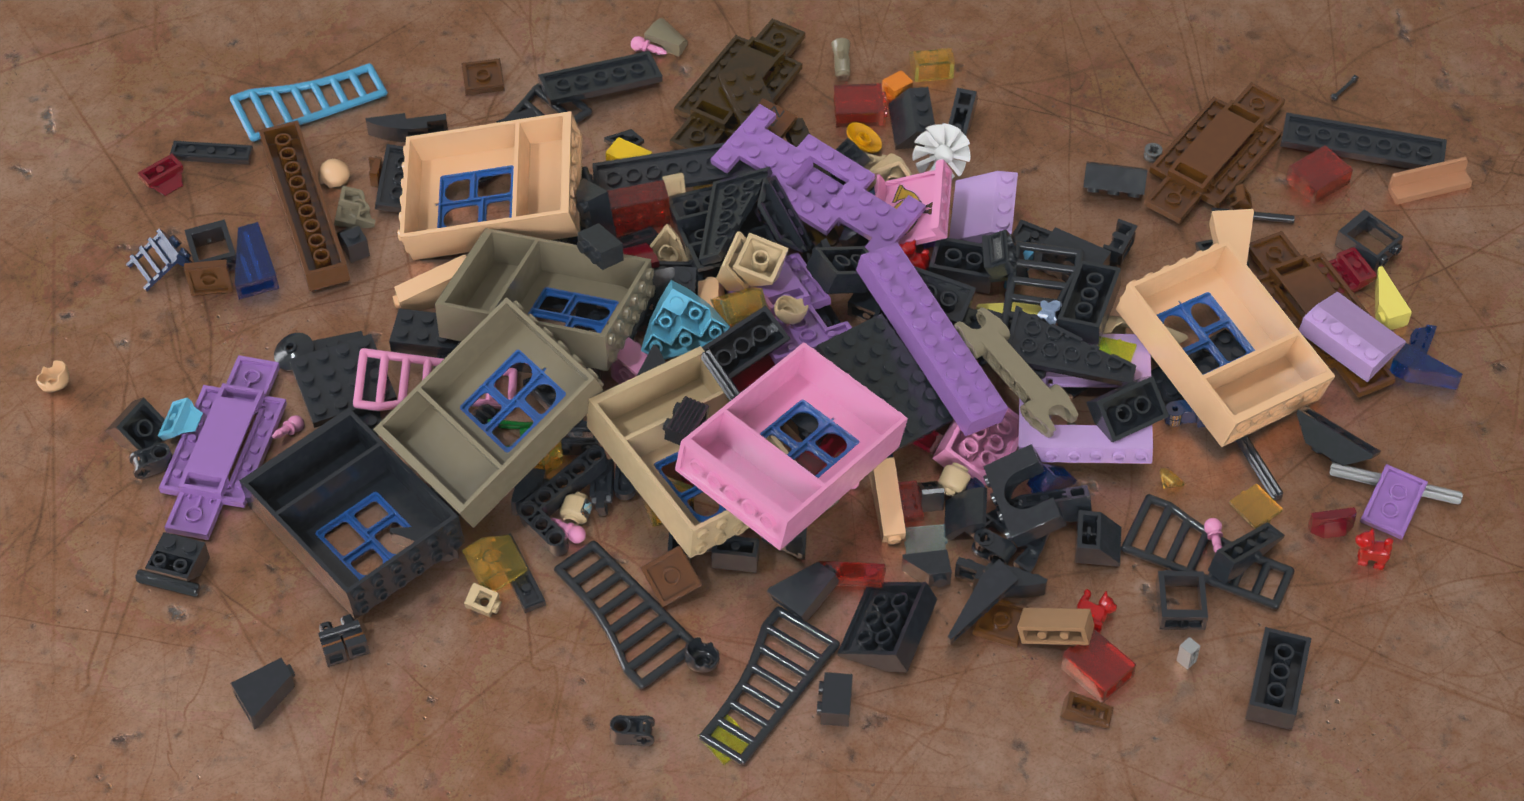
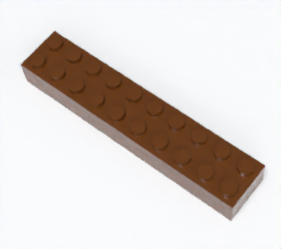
M298 120L259 130L262 148L309 291L350 281L347 263Z

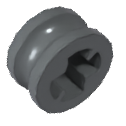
M1157 143L1147 144L1144 149V159L1154 163L1162 154V147Z

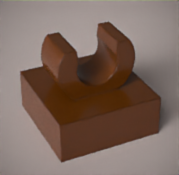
M1244 184L1235 186L1236 193L1229 195V199L1233 202L1230 203V207L1233 210L1240 208L1253 209L1251 195Z

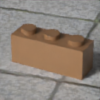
M1023 608L1017 628L1022 644L1089 645L1095 625L1090 609Z

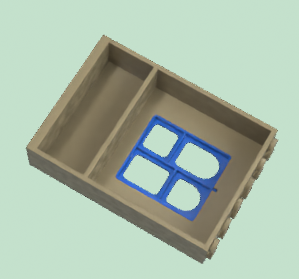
M486 228L435 303L439 337L463 341L507 297L511 302L516 300L520 303L528 315L532 314L534 317L566 323L565 326L539 321V325L543 328L546 327L557 341L560 340L569 349L568 351L572 355L578 356L584 366L608 371L612 363L616 362L620 349L624 348L625 340L628 336H631L635 323L639 322L642 311L646 310L650 297L652 298L655 294V285H653L652 281L654 269L651 265V259L623 254L624 261L602 270L596 264H593L586 255L580 253L577 245ZM548 296L569 300L562 313L541 310L539 308ZM580 302L603 306L610 311L607 318L599 321L571 315L576 305ZM577 325L585 326L594 329L596 332L577 329L574 327Z
M507 297L373 429L473 528L588 414V399L604 392L602 388L604 384L591 368L587 369L578 356L572 355L568 351L569 349L560 340L557 341L546 327L543 328L539 325V321L532 314L528 315L520 303L516 300L511 302ZM520 362L528 364L532 369V377L512 399H507L494 387V383L511 366ZM550 385L556 391L555 402L545 413L539 414L526 402V397L538 386ZM484 393H488L502 408L484 425L469 412V408ZM515 408H520L533 420V424L512 446L506 447L493 435V430Z

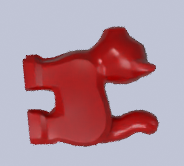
M915 239L912 242L900 244V247L913 266L929 271L931 261L928 255L929 250L925 249L922 253L915 252Z
M1373 528L1370 531L1357 535L1355 542L1360 547L1357 555V564L1367 566L1368 561L1372 560L1376 561L1373 565L1374 569L1383 570L1391 556L1393 539L1389 537L1385 541H1375Z
M1085 589L1084 595L1080 598L1076 609L1091 610L1095 625L1092 634L1100 635L1107 615L1115 612L1117 605L1114 603L1113 598L1108 596L1107 591L1104 592L1097 605L1089 601L1091 591Z

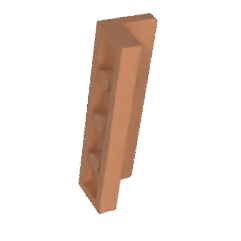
M1462 157L1394 173L1390 180L1388 192L1396 205L1469 188L1471 187L1472 180L1465 171L1468 159L1467 157Z

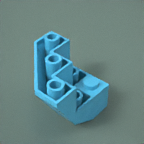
M671 280L651 316L641 351L648 354L652 346L656 345L664 359L683 355L697 347H703L729 330L730 325L709 303L688 288Z

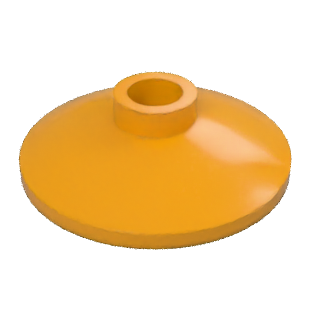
M857 122L848 125L846 129L847 136L859 149L868 153L880 151L882 141L874 130Z

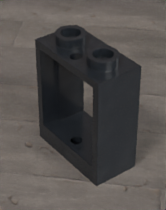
M1364 209L1338 231L1335 245L1342 250L1355 247L1373 271H1375L1380 266L1384 267L1393 255L1397 256L1401 252L1404 236ZM1365 230L1387 247L1376 255L1354 238Z
M225 219L184 230L193 262L227 260L229 271L239 268ZM223 240L226 241L229 253L199 260L195 248Z
M1158 571L1156 594L1159 629L1205 630L1208 621L1204 571ZM1165 586L1197 587L1199 610L1167 609Z

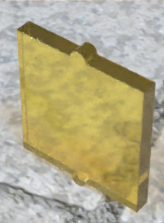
M1258 484L1253 485L1246 491L1242 490L1238 496L1229 501V504L1254 529L1265 522H1271L1273 517L1283 511Z

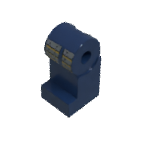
M1186 400L1172 401L1166 405L1169 417L1164 420L1169 426L1177 427L1181 424L1196 423L1197 428L1206 427Z

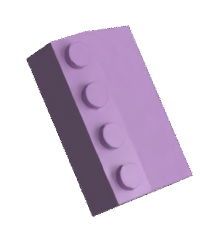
M994 171L956 180L949 238L982 243V235H991L1005 229L1009 234H1012L1018 173Z
M1339 292L1318 303L1304 316L1299 328L1303 336L1366 382L1406 343L1404 339Z

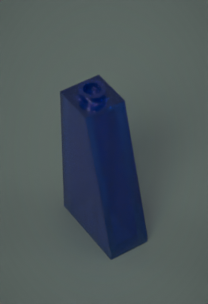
M258 222L238 227L234 284L239 300L279 289L276 272Z

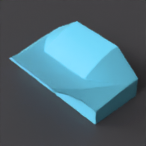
M188 397L172 402L158 437L165 441L184 433L196 431L203 412L194 407Z

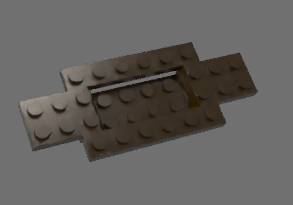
M772 18L756 38L752 36L747 40L735 35L674 107V113L687 120L670 139V146L681 150L718 144L724 136L730 138L740 127L718 81V74L752 64L756 65L762 79L769 70L773 71L764 83L775 103L802 70V63L789 57L805 39V32Z

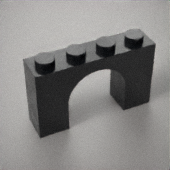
M1032 444L983 466L986 472L983 478L988 488L991 487L993 490L990 496L995 506H999L1000 510L997 511V514L1002 524H1006L1007 529H1004V532L1009 542L1013 541L1019 548L1067 526L1062 511L1054 498L1028 509H1017L1011 506V497L1016 487L1022 482L1045 472L1039 454Z

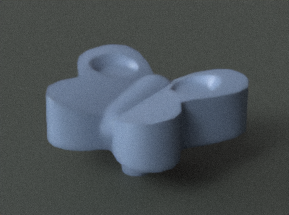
M1057 300L1052 302L1041 301L1040 306L1042 310L1038 312L1037 316L1040 319H1045L1049 324L1056 325V312L1062 307V303Z

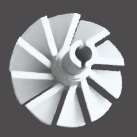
M947 123L928 126L926 128L927 131L919 135L914 142L925 145V147L915 146L912 155L913 161L925 155H930L929 158L916 163L918 172H925L933 160L934 164L930 171L935 170L936 161L944 159L959 177L964 171L966 161L970 162L968 146L970 142L959 128Z

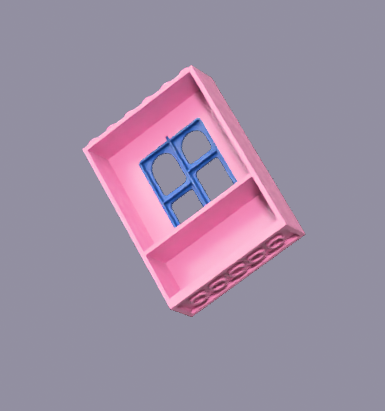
M803 342L681 440L675 470L765 540L781 550L899 448L908 418L886 403L885 400L871 392L866 386L860 384L848 373L834 365L833 362L823 357L814 348ZM808 413L817 419L818 428L802 442H796L780 430V427L794 415ZM826 434H836L846 441L847 448L838 457L833 458L819 448L815 442ZM771 435L777 437L789 446L791 451L785 454L766 440V438ZM805 451L812 452L827 464L816 476L794 461Z

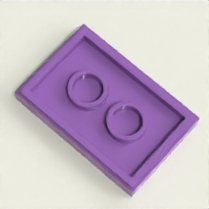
M1386 464L1360 522L1402 540L1428 481Z

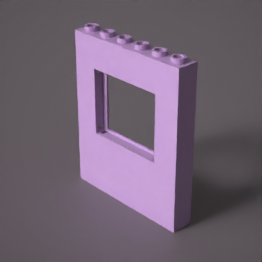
M1135 334L1102 335L1101 341L1097 346L1100 347V350L1110 355L1115 354L1135 364L1134 380L1151 376V355ZM1046 372V377L1041 379L1048 388L1054 384L1060 387H1121L1119 385ZM1052 379L1053 384H1048V380ZM1019 398V450L1032 444L1039 454L1041 462L1152 464V425L1115 442H1111L1097 425H1054L1056 429L1054 435L1048 438L1030 426L1020 412V406L1024 403Z

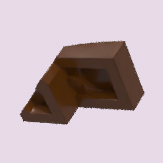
M369 157L371 186L378 188L383 165L382 157Z

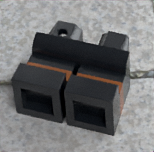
M351 614L340 618V626L333 628L332 623L329 621L319 625L320 632L318 635L328 667L348 661L344 645L350 660L370 654L367 639L362 632L360 623Z

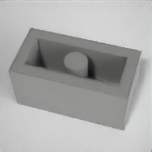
M1190 637L1186 639L1179 647L1177 662L1188 670L1198 659L1200 645Z

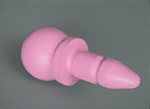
M636 36L631 40V48L636 52L650 51L658 55L667 54L666 50L650 44V40L645 41L643 37Z
M297 415L291 416L283 423V427L274 432L272 438L277 439L286 434L293 435L295 432L301 431L305 425L303 418Z
M551 518L563 530L566 538H569L571 542L577 544L584 541L586 532L581 526H575L574 523L567 524L560 519Z
M1210 518L1205 522L1204 530L1208 534V540H1212L1213 549L1216 553L1218 549L1222 548L1220 539L1223 537L1221 532L1222 524L1218 519Z

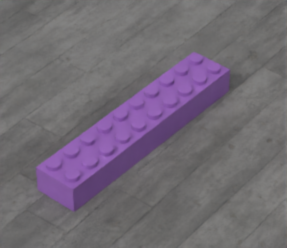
M898 242L861 255L856 271L965 437L1002 422L1008 409L1007 405Z

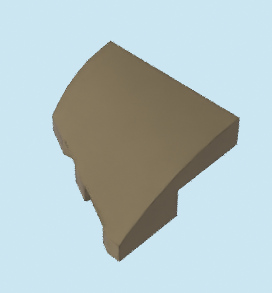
M663 18L656 20L644 34L645 40L662 45V48L667 53L679 57L688 45V41Z
M342 185L334 225L346 228L351 226H359L360 228L374 227L375 219L371 218L369 213L370 207L365 202L363 190Z

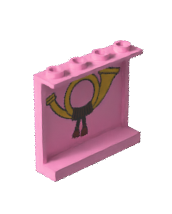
M944 159L936 161L935 170L889 181H885L880 174L877 175L876 184L874 185L875 196L897 209L910 195L926 205V210L900 239L899 245L905 242H912L914 239L916 240V245L947 238L952 170Z

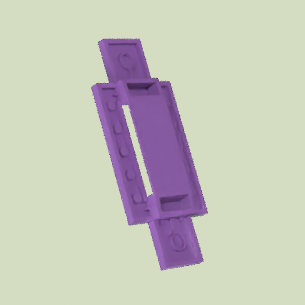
M238 355L226 384L222 383L220 388L203 385L194 406L203 412L196 431L182 434L159 486L160 493L178 496L164 527L166 533L209 540L223 504L245 508L247 500L239 480L262 466L273 440L272 435L277 430L287 405L286 399L269 396L280 369L279 362ZM257 414L251 431L246 440V443L241 452V455L236 464V467L233 471L231 479L229 481V472L232 468V465L242 444L244 436L247 432L249 424L252 420L253 415Z

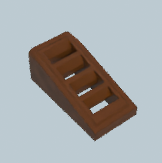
M1070 691L1064 699L1060 717L1075 722L1109 728L1114 707ZM1091 709L1094 710L1093 715L1090 714ZM1100 711L1104 712L1103 718H1099Z

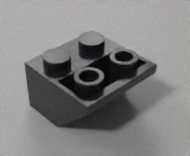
M1079 510L1076 525L1074 563L1120 567L1122 527L1102 512Z
M163 532L145 570L185 581L199 577L210 558L206 543Z

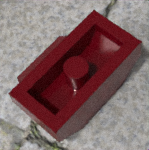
M170 154L138 172V177L148 188L155 189L166 196L183 186L182 172L184 168L181 162L173 154Z
M1352 507L1313 512L1308 523L1309 531L1323 539L1346 536L1354 527L1357 514L1356 509Z

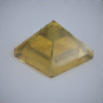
M1166 468L1159 470L1163 489L1185 485L1184 481L1171 470Z

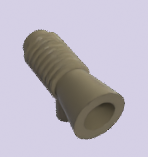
M837 38L831 43L835 56V76L839 81H846L851 75L849 57L851 43L846 38Z

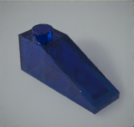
M1407 343L1393 358L1390 367L1392 374L1406 382L1455 390L1459 387L1463 375Z

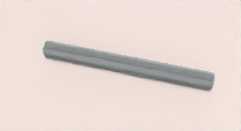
M1332 463L1329 471L1332 476L1375 486L1382 474L1347 465L1342 466L1338 463ZM1427 484L1422 496L1460 504L1463 493Z

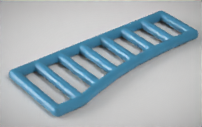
M369 63L312 81L249 89L231 95L230 101L249 139L255 142L261 140L259 132L255 133L239 102L241 100L251 98L265 127L269 128L274 125L259 98L261 95L272 96L285 123L298 120L301 126L385 97L388 91L374 66ZM367 72L378 91L369 94L366 93L357 77ZM350 78L359 97L348 100L339 81ZM331 84L341 103L330 107L320 87ZM312 89L323 110L311 113L300 91ZM292 92L304 115L303 117L292 119L280 96L281 93Z

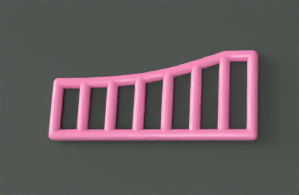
M362 348L359 351L353 406L357 409L373 411L394 409L407 396L411 363L423 365V380L432 372V366H438L444 359ZM368 357L380 359L375 402L362 400ZM389 360L402 362L398 400L384 402ZM509 368L503 374L509 376L507 399H512L516 395L518 371L515 368ZM486 393V399L479 398L472 405V407H479L481 404H489L494 409L502 408L488 393Z

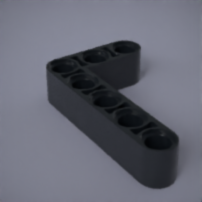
M593 445L585 450L518 506V515L524 527L554 556L565 555L569 550V543L563 530L549 516L562 507L567 495L580 492L608 468L609 461L605 450L599 445Z

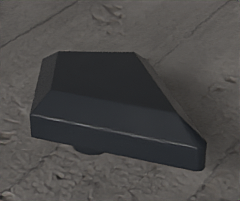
M632 129L604 137V142L610 145L618 137L638 146L644 143V139Z

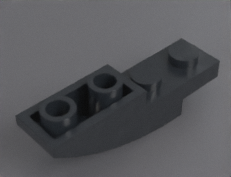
M401 113L365 118L368 135L395 142H406V137L448 131L446 114L406 119V114Z
M958 557L955 566V577L973 582L974 590L986 566L976 563L971 559ZM1006 565L1018 578V585L1005 598H1029L1045 595L1048 579L1043 578L1039 574H1032L1018 567Z

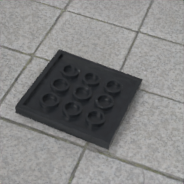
M371 334L289 359L291 369L314 428L322 426L347 408H350L356 415L370 411L355 408L353 406L359 351L362 348L377 350ZM367 358L362 398L364 401H376L380 359ZM388 374L384 402L397 400Z

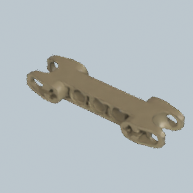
M981 307L977 310L976 314L977 321L981 325L980 329H971L960 321L954 324V328L975 359L982 356L1024 403L1020 406V412L1030 426L1050 438L1054 435L1056 429L1049 416L1059 415L1070 423L1077 420V410L1068 394L1057 384L1048 388L1007 342L1010 338V332L1000 318Z

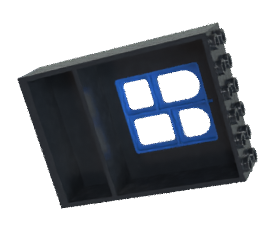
M347 408L239 480L249 508L355 620L361 615L368 613L371 608L385 601L391 594L405 587L408 582L422 575L425 570L435 563H439L445 556L459 549L465 543L458 515L350 408ZM377 502L388 515L370 528H365L354 515L370 503ZM343 522H347L365 540L363 544L345 556H342L324 537L326 533ZM392 523H398L401 527L436 526L398 554L390 553L375 538L376 534ZM369 550H374L382 558L383 564L367 575L357 572L351 565L352 562Z

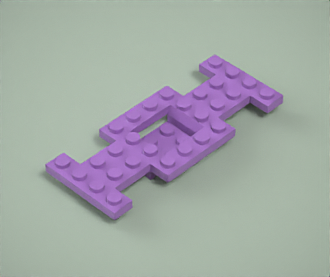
M761 104L758 105L711 158V164L725 173H728L739 160L755 170L770 166L773 172L771 176L776 175L798 217L802 221L826 236L835 225L839 227L842 223L870 240L865 246L869 252L899 242L926 210L925 204L910 195L896 209L866 191L875 180V174L812 135L808 134L796 148L770 132L767 128L776 119V113ZM813 162L845 181L846 184L842 185L813 167Z
M798 252L786 256L779 278L773 285L754 286L763 298V304L750 285L747 291L726 290L744 318H747L766 305L791 338L790 341L769 354L775 364L779 363L803 342L815 349L818 344L852 328L848 321L827 327L815 311V309L830 305L831 298L812 277L806 268L807 264ZM788 295L796 299L802 298L804 306L809 305L804 319L793 325L785 324L778 319L774 312V305L779 297Z

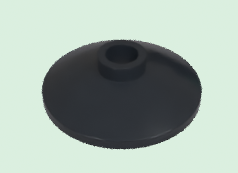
M304 333L289 334L277 344L274 351V360L279 362L281 369L292 371L289 359L314 352V342Z

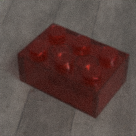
M664 180L608 190L616 235L632 233L648 227L658 228L664 227L666 224L670 225L669 196Z

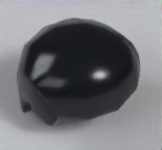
M700 637L689 640L685 645V663L693 671L707 673L714 670L719 664V651L713 646L712 642L706 644L702 642Z

